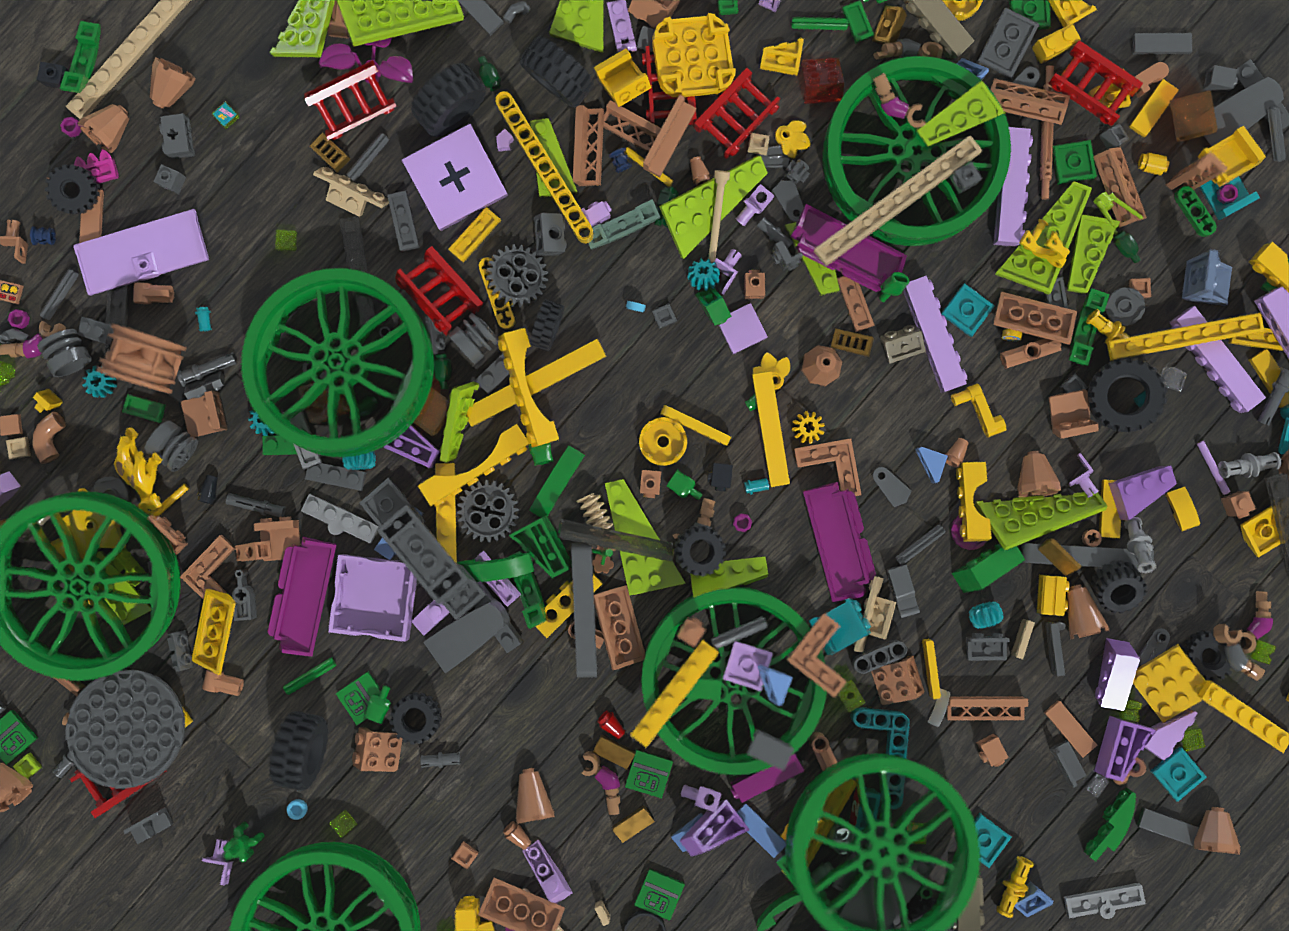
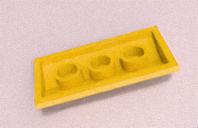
M1289 495L1241 524L1243 539L1256 557L1264 555L1289 539Z
M206 589L192 661L217 675H221L236 602L230 594Z

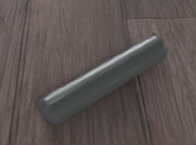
M1272 106L1267 111L1274 161L1280 162L1286 159L1281 112L1279 106Z
M380 133L346 173L347 177L352 181H356L389 141L385 134Z
M72 269L67 270L40 312V316L43 319L51 320L79 276L77 272Z
M941 525L934 527L895 557L900 565H904L945 534V529Z
M760 617L712 638V645L715 649L721 648L767 628V623L763 617Z

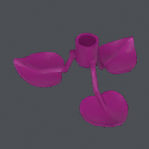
M391 38L365 44L372 45V58L366 63L373 60L377 66L378 72L375 73L377 82L379 77L383 75L389 79L413 83L412 65L406 58L392 56L388 58L387 62L382 61L380 66L375 61L376 46L387 47L391 42ZM345 44L330 45L323 51L320 58V67L348 69L354 65L355 60L359 67L362 64L356 53L351 52L350 47Z

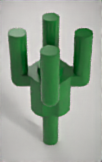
M242 822L234 829V838L223 846L225 858L239 857L240 862H246L254 854V850L250 849V847L257 845L264 839V834L259 832L254 837L249 838L243 834V831L248 828V823Z

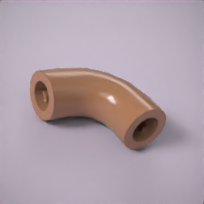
M55 411L45 416L37 424L33 433L32 446L41 464L49 463L59 456L53 444V438L57 432L66 427V423L61 415Z

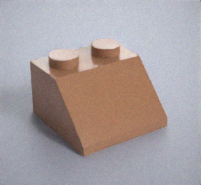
M632 0L628 12L656 29L657 25L664 18L672 16L681 0Z

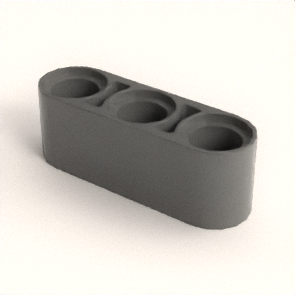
M894 639L857 654L853 657L851 664L858 673L865 674L903 658L907 654V647L903 642ZM896 644L901 646V651L898 654H894L892 650ZM877 652L883 653V659L881 661L875 660V654ZM864 659L866 661L865 667L858 669L857 662Z

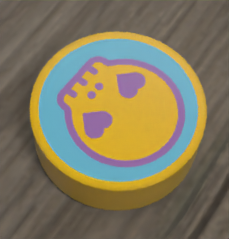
M1004 329L1002 339L1020 341L1022 339V332Z

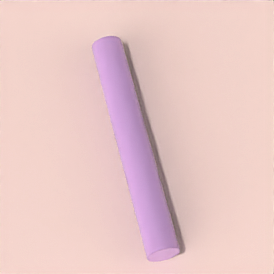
M1204 440L1196 443L1222 494L1225 495L1231 492L1224 478L1220 476L1218 467Z

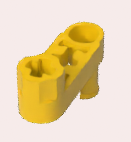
M978 383L966 387L964 391L951 395L954 406L967 401L972 402L986 437L1006 431V423L1002 416H992Z

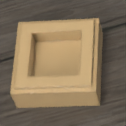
M751 133L748 153L767 155L770 136Z
M28 437L6 440L9 459L31 456Z
M602 900L596 902L595 911L603 926L610 923V914Z

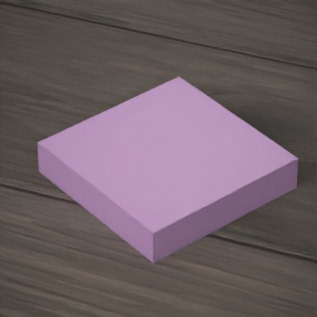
M751 303L731 312L732 317L719 325L732 354L738 353L768 338Z
M734 641L723 679L761 691L763 682L757 666L769 667L773 653Z

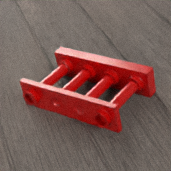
M1079 40L1069 53L1073 57L1061 76L1055 73L1048 84L1055 91L1070 95L1071 100L1100 118L1104 124L1112 126L1120 117L1115 112L1128 94L1133 97L1143 85V82ZM1079 62H1081L1089 70L1076 87L1067 79ZM1097 73L1105 78L1095 95L1091 97L1083 90L1094 74ZM1114 84L1121 91L1108 108L1099 101L1110 85Z
M646 46V53H642V62L647 67V77L651 85V89L648 90L649 110H646V120L655 124L654 119L667 118L671 110L654 111L653 100L678 99V97H671L665 94V92H652V81H658L657 73L651 74V63L655 62L654 55H650L649 46ZM695 96L685 97L687 104L696 108ZM696 112L693 115L689 125H694V123L696 122Z
M373 60L304 94L308 106L312 104L317 106L329 128L325 131L328 140L338 139L344 132L382 113L388 114L397 107L393 98L386 99L377 82L375 73L378 72V69ZM363 79L369 81L380 102L379 105L371 109L358 87V82ZM347 87L351 88L363 110V113L355 117L352 116L340 94L341 90ZM329 96L334 97L346 121L335 125L323 103L324 99Z
M748 68L734 80L694 123V129L698 133L703 129L705 131L708 130L727 148L724 154L726 159L730 155H736L740 150L739 146L769 114L773 115L780 107L778 106L780 101L778 96L771 102L751 83L752 72ZM742 88L744 90L747 89L766 107L759 116L738 97V92ZM728 102L734 103L753 121L747 129L742 127L725 111V106ZM715 116H720L740 134L734 143L712 124L711 120Z
M431 246L425 252L423 263L406 275L401 269L397 270L395 281L434 322L436 329L443 332L446 336L451 330L452 326L450 323L467 310L476 314L483 302ZM428 268H432L437 273V276L418 289L411 280ZM445 282L450 290L431 303L424 294L439 283ZM458 296L463 304L446 317H443L437 309L452 297Z
M79 769L74 772L76 775L70 779L72 783L81 778L97 804L95 805L97 808L91 811L94 818L102 815L148 784L126 789L110 787L113 797L107 800L103 798L94 782L87 778Z

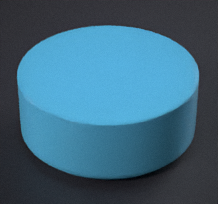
M627 301L626 304L627 309L644 312L646 306Z
M295 799L287 806V814L293 820L303 818L308 810L307 804L301 799Z

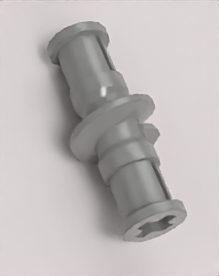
M1276 452L1256 457L1251 453H1245L1241 459L1232 462H1220L1218 470L1222 478H1229L1230 475L1242 474L1245 478H1249L1251 475L1257 477L1260 471L1265 469H1279L1281 458Z
M1133 517L1130 520H1125L1124 526L1128 529L1130 539L1127 543V549L1131 554L1135 555L1138 561V571L1142 573L1152 572L1156 568V563L1151 558V551L1153 550L1152 538L1145 535L1142 529L1141 518Z

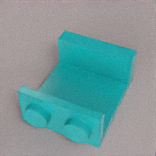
M1239 176L1225 184H1232L1238 190V197L1232 203L1222 204L1217 200V191L1220 187L1212 180L1200 186L1218 220L1229 216L1260 198L1257 192L1249 195Z
M848 598L844 604L826 613L828 617L840 625L823 647L827 655H833L872 633L869 629L871 624L860 613L862 608L857 600L854 601ZM820 617L809 620L812 627Z

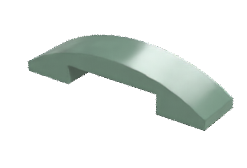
M653 199L613 220L592 227L594 237L588 243L590 248L594 249L618 240L659 219L660 215ZM589 230L583 231L585 237L590 234Z

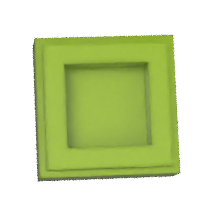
M31 752L13 766L18 773L27 779L42 768Z

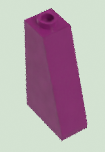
M792 754L785 770L773 766L759 772L743 774L731 782L733 788L730 790L735 799L740 798L743 803L803 772L804 769L795 754Z

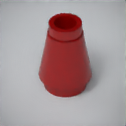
M608 710L597 720L600 724L599 727L617 739L621 738L626 731L613 712L610 713Z

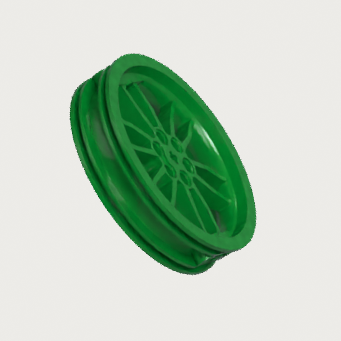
M913 56L891 60L871 69L848 89L838 104L826 131L823 144V170L834 202L850 222L874 206L872 201L881 188L894 176L902 180L901 185H903L910 178L921 172L920 166H929L943 156L946 151L951 150L963 141L937 142L927 147L917 133V130L921 127L912 126L908 122L907 117L902 118L904 125L899 126L891 116H888L881 107L882 102L875 91L877 86L873 79L885 73L891 86V91L895 96H898L899 100L907 103V100L897 84L898 81H925L939 88L940 91L928 107L923 119L926 123L931 120L935 106L942 94L946 93L950 98L957 100L982 80L967 69L950 61L934 57ZM988 88V90L991 92V94L993 95V97L996 99V101H997L998 104L1000 105L999 101L997 100V98L995 97V95L993 94V92ZM867 96L870 97L882 122L894 136V140L871 134L844 133L852 112ZM1005 113L981 123L987 141H974L981 149H989V164L972 162L977 171H985L987 173L978 194L965 209L961 208L952 187L945 179L937 186L946 196L955 212V216L943 221L931 198L930 191L922 196V199L935 224L909 226L903 225L892 218L872 232L870 236L887 243L902 246L928 245L956 235L982 215L999 194L1010 165L1011 136ZM902 132H908L911 138H904ZM842 141L867 143L886 149L885 154L842 156ZM892 148H898L901 154L895 155L892 152ZM914 149L918 151L917 155L913 154ZM931 150H936L939 157L932 156ZM890 162L893 165V169L878 184L869 200L866 201L856 195L851 189L842 164L872 165ZM901 165H907L909 172H904L901 169Z
M341 268L324 269L293 279L273 293L261 306L253 318L245 337L241 363L242 377L253 409L260 419L277 435L315 454L329 457H352L367 454L388 445L402 435L416 420L428 399L432 387L434 353L430 336L423 321L404 297L392 286L365 272ZM340 291V322L338 332L333 333L328 321L325 294ZM348 291L373 296L388 305L386 309L370 319L348 340L350 326ZM317 298L318 316L325 338L321 344H317L299 331L285 326L287 319L298 308ZM396 313L403 322L402 325L383 338L366 346L362 345L371 333L391 315ZM408 331L413 350V362L407 375L385 366L365 362L367 357L388 347ZM286 332L312 346L309 354L293 353L277 348L276 345L281 338V333ZM341 341L340 346L334 348L335 342ZM358 348L357 354L351 355L352 350ZM272 352L291 360L312 364V369L289 380L272 395L270 394L267 382V363ZM325 352L324 358L322 360H318V356L321 353ZM359 366V373L353 374L354 368ZM324 371H326V372H327L326 377L323 378V379H320L321 373L324 372ZM369 372L387 374L402 379L403 383L399 388L398 395H392L368 382L366 379ZM344 378L343 385L338 386V381ZM315 381L314 385L301 400L284 414L279 411L275 405L277 401L296 388ZM359 382L378 395L395 401L390 414L386 418L362 433L360 411L353 390V386ZM329 387L328 420L330 437L307 433L290 422L294 416L310 406ZM340 394H345L351 411L353 436L339 438L337 411Z
M92 491L64 493L19 511L0 527V645L14 659L31 670L64 680L101 678L129 666L164 635L178 607L181 591L180 568L170 540L148 519L149 515L142 509L122 498L106 493ZM89 511L105 516L104 522L91 540L84 560L80 557L73 535L59 512ZM47 516L51 517L62 539L67 559L60 555L38 524L39 520ZM114 520L127 530L114 550L102 561L96 555L102 537ZM28 528H30L40 549L57 569V572L35 567H12V549ZM133 534L144 547L152 562V574L126 573L108 575L105 568L123 550ZM69 564L74 566V572L70 571ZM89 565L94 567L95 573L89 571ZM12 574L28 575L48 581V587L35 590L12 588ZM59 580L64 583V588L59 586ZM149 581L151 583V596L133 595L114 589L115 583ZM98 582H101L104 585V590H101L98 587ZM54 595L57 603L39 621L31 634L18 618L12 606L11 597L32 598ZM68 597L73 599L74 605L68 602ZM88 598L94 601V606L88 603ZM105 598L126 603L151 604V620L134 642L128 635L121 619L105 601ZM61 610L66 613V617L59 636L50 648L37 638L49 620ZM79 611L82 612L89 634L103 655L102 657L80 658L58 652V649L71 631ZM95 611L111 625L124 646L122 650L112 653L100 630Z
M737 586L735 588L713 590L694 598L693 595L688 597L667 613L656 627L648 643L642 669V691L647 712L660 696L658 676L662 666L676 672L681 669L680 666L667 662L671 646H677L690 653H693L695 650L692 646L674 640L678 627L687 617L690 618L697 612L708 608L714 637L719 636L714 613V606L732 604L735 628L740 626L737 610L738 604L755 606L773 614L781 620V623L764 635L754 647L762 649L766 642L787 626L797 639L777 655L771 657L769 666L781 661L792 652L809 632L810 627L785 603L772 595L752 588ZM724 647L718 648L720 658L713 660L700 678L722 680L721 687L723 688V693L720 700H712L701 715L683 730L679 731L671 722L670 717L689 703L697 700L694 698H684L658 731V734L678 756L707 771L740 775L755 773L773 767L748 753L735 754L732 736L733 710L743 709L749 724L751 742L754 740L755 727L746 703L748 699L754 698L773 711L791 717L792 721L788 731L779 740L792 745L794 748L792 754H794L814 731L824 708L827 691L809 677L804 691L789 686L787 692L800 697L795 711L791 712L770 702L760 694L761 691L759 690L749 691L746 689V686L724 680L723 676L727 667L725 659L731 654L732 649L724 650ZM821 650L816 656V658H818L821 662L825 664L823 652ZM719 667L721 670L720 674L712 676L710 674L711 668ZM735 693L741 695V700L737 703L731 701V696ZM720 702L727 703L726 729L730 750L728 754L705 749L685 737L686 734L701 724Z
M871 753L841 760L826 768L808 784L797 800L789 820L786 834V860L792 883L800 899L819 923L828 931H946L963 913L974 892L980 867V845L977 829L967 805L958 792L944 778L929 768L895 755ZM887 772L912 778L929 789L924 796L913 803L902 814L893 826H889L890 796L886 778ZM879 773L881 791L879 819H873L869 809L863 774ZM856 777L859 803L867 824L863 831L858 830L840 817L822 810L827 796L839 785ZM934 797H937L945 809L923 826L908 833L904 831L915 814ZM824 816L854 833L851 842L834 840L817 834L815 829L819 818ZM947 817H950L956 837V851L951 863L929 854L908 850L910 843L930 833ZM877 826H882L883 828L880 835H875ZM900 833V841L894 843V835ZM811 837L833 847L856 851L854 858L831 870L815 885L812 884L806 862V850ZM863 838H867V845L861 848L859 845L860 841ZM879 848H880V849H883V848H884V849H885V852H884V853H883V852L879 853L878 850H879ZM899 854H904L903 861L897 863L896 857ZM870 859V865L867 868H863V861ZM913 859L934 862L947 867L948 871L944 877L943 884L939 885L913 871L910 868ZM888 866V873L881 875V869ZM857 868L859 873L847 889L829 905H826L818 895L819 891L839 876ZM900 871H905L923 884L941 891L937 903L922 917L909 924L905 899L897 878V874ZM871 875H874V907L877 929L864 928L852 924L834 913L838 907L854 896ZM884 883L891 884L896 896L901 927L885 929L882 907Z
M319 842L297 848L270 865L242 896L234 912L229 931H252V927L260 931H304L305 928L310 931H356L371 923L388 908L398 919L401 931H421V922L411 889L401 874L389 862L376 853L357 845L343 842ZM332 864L352 869L364 875L371 884L370 887L354 899L342 914L334 912L335 883ZM309 865H324L326 883L325 907H319L313 892ZM300 868L304 898L311 919L292 907L267 898L264 895L279 879ZM372 891H376L378 897L384 902L383 906L372 914L353 921L349 916L350 912ZM262 905L283 915L298 926V929L279 927L255 918L258 906ZM320 916L325 917L327 919V923L321 922ZM337 924H343L345 930H340Z

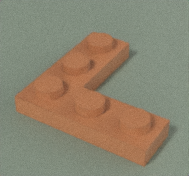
M851 439L794 449L797 468L835 461L840 491L848 489L853 491L855 496L861 495Z
M219 535L180 577L203 600L206 589L228 594L210 575L235 550V546L223 535Z
M823 613L787 660L835 697L847 681L816 658V656L840 625Z

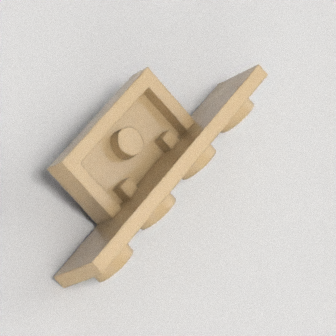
M321 167L314 171V176L330 183L326 201L359 217L363 215L367 201L380 208L389 204L388 198L382 193L373 192L367 186L357 184L347 176H340L328 167Z
M875 576L869 585L870 595L864 603L865 613L863 618L866 617L871 624L869 629L872 633L869 635L886 639L896 602L879 597L884 578ZM867 636L853 643L855 646L854 651H864Z

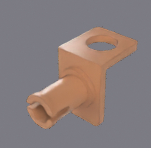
M7 220L6 235L0 236V244L2 246H15L14 258L20 263L25 264L28 243L21 237H18L20 222L12 220L11 223V220Z

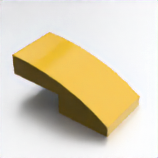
M1186 487L1168 492L1165 495L1174 511L1173 517L1181 532L1200 525L1198 514Z

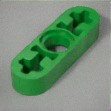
M1189 186L1177 190L1174 195L1175 201L1196 233L1201 237L1213 234L1216 231V223L1195 191ZM1187 193L1188 196L1183 199L1181 196ZM1191 201L1194 202V203H1192L1191 205H1189V206L1187 207L1186 204L1190 203ZM1192 207H1197L1200 210L1198 217L1191 214ZM1207 224H1208V225H1209V228L1204 231V230H1203L1204 225H1207Z

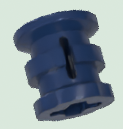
M620 148L608 155L609 158H613L612 163L617 167V173L625 171L632 166L628 161V155H625L626 148Z
M32 226L30 230L31 243L33 245L38 243L41 245H46L47 243L54 245L56 241L55 230L53 228H48L47 230L44 227L38 229L36 226Z

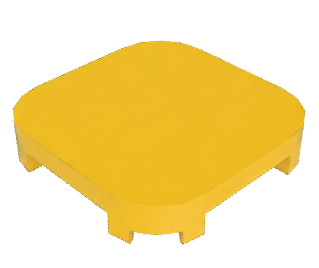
M708 13L707 16L679 19L668 17L664 18L657 25L652 35V45L658 82L665 94L671 97L718 94L724 92L731 85L735 77L736 68H733L728 37L730 30L728 24H725L715 14Z

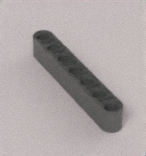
M591 542L572 543L577 678L597 677Z
M1021 544V553L1025 558L1023 563L1052 564L1038 550L1041 544ZM1060 545L1080 566L1102 567L1104 564H1110L1111 561L1117 563L1118 560L1130 562L1136 568L1138 566L1135 555L1131 554L1128 549ZM1153 550L1151 551L1152 561H1154V551H1153Z

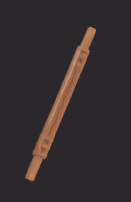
M1046 66L1045 85H1043V90L1055 92L1052 86L1048 84L1054 76V66ZM1042 121L1040 181H1042L1041 199L1043 200L1049 199V184L1052 180L1054 123Z

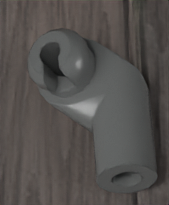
M524 1L512 4L503 16V19L507 23H511L517 13L521 12L523 15H527L530 11V6Z
M16 328L4 331L0 335V342L2 344L11 343L16 340L24 343L25 340L31 339L30 335Z

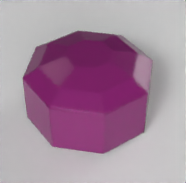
M73 117L64 118L60 124L62 132L70 137L78 136L82 131L80 129L81 126L77 124L79 121Z
M1232 184L1223 185L1217 191V200L1222 204L1232 203L1238 197V190Z
M17 309L10 312L8 317L12 327L21 329L26 327L30 320L27 312Z
M740 513L734 517L733 526L737 531L746 532L751 528L752 520L749 515Z

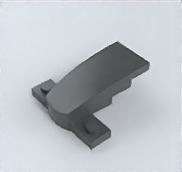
M1251 59L1237 68L1236 76L1244 90L1193 121L1211 147L1231 136L1242 126L1246 130L1263 117L1269 123L1267 110L1272 106L1280 107L1282 128L1284 129L1289 126V113L1281 103L1284 99L1281 86L1270 77L1264 79Z
M483 582L477 583L487 595L474 605L476 609L460 617L423 642L444 673H447L465 660L493 636L497 638L506 653H509L524 642L511 624L505 607L492 597Z

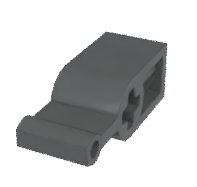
M904 564L885 569L900 618L920 613L907 565Z
M247 569L236 570L235 572L238 587L232 592V598L236 602L234 621L257 618L255 591L247 584ZM241 593H246V597L241 596Z

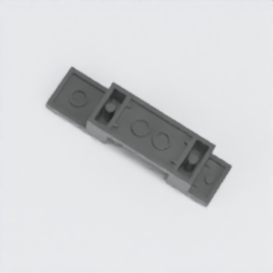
M387 478L359 502L380 527L377 529L378 533L438 605H444L456 620L487 595L465 567L457 564L424 525L426 522L390 478Z

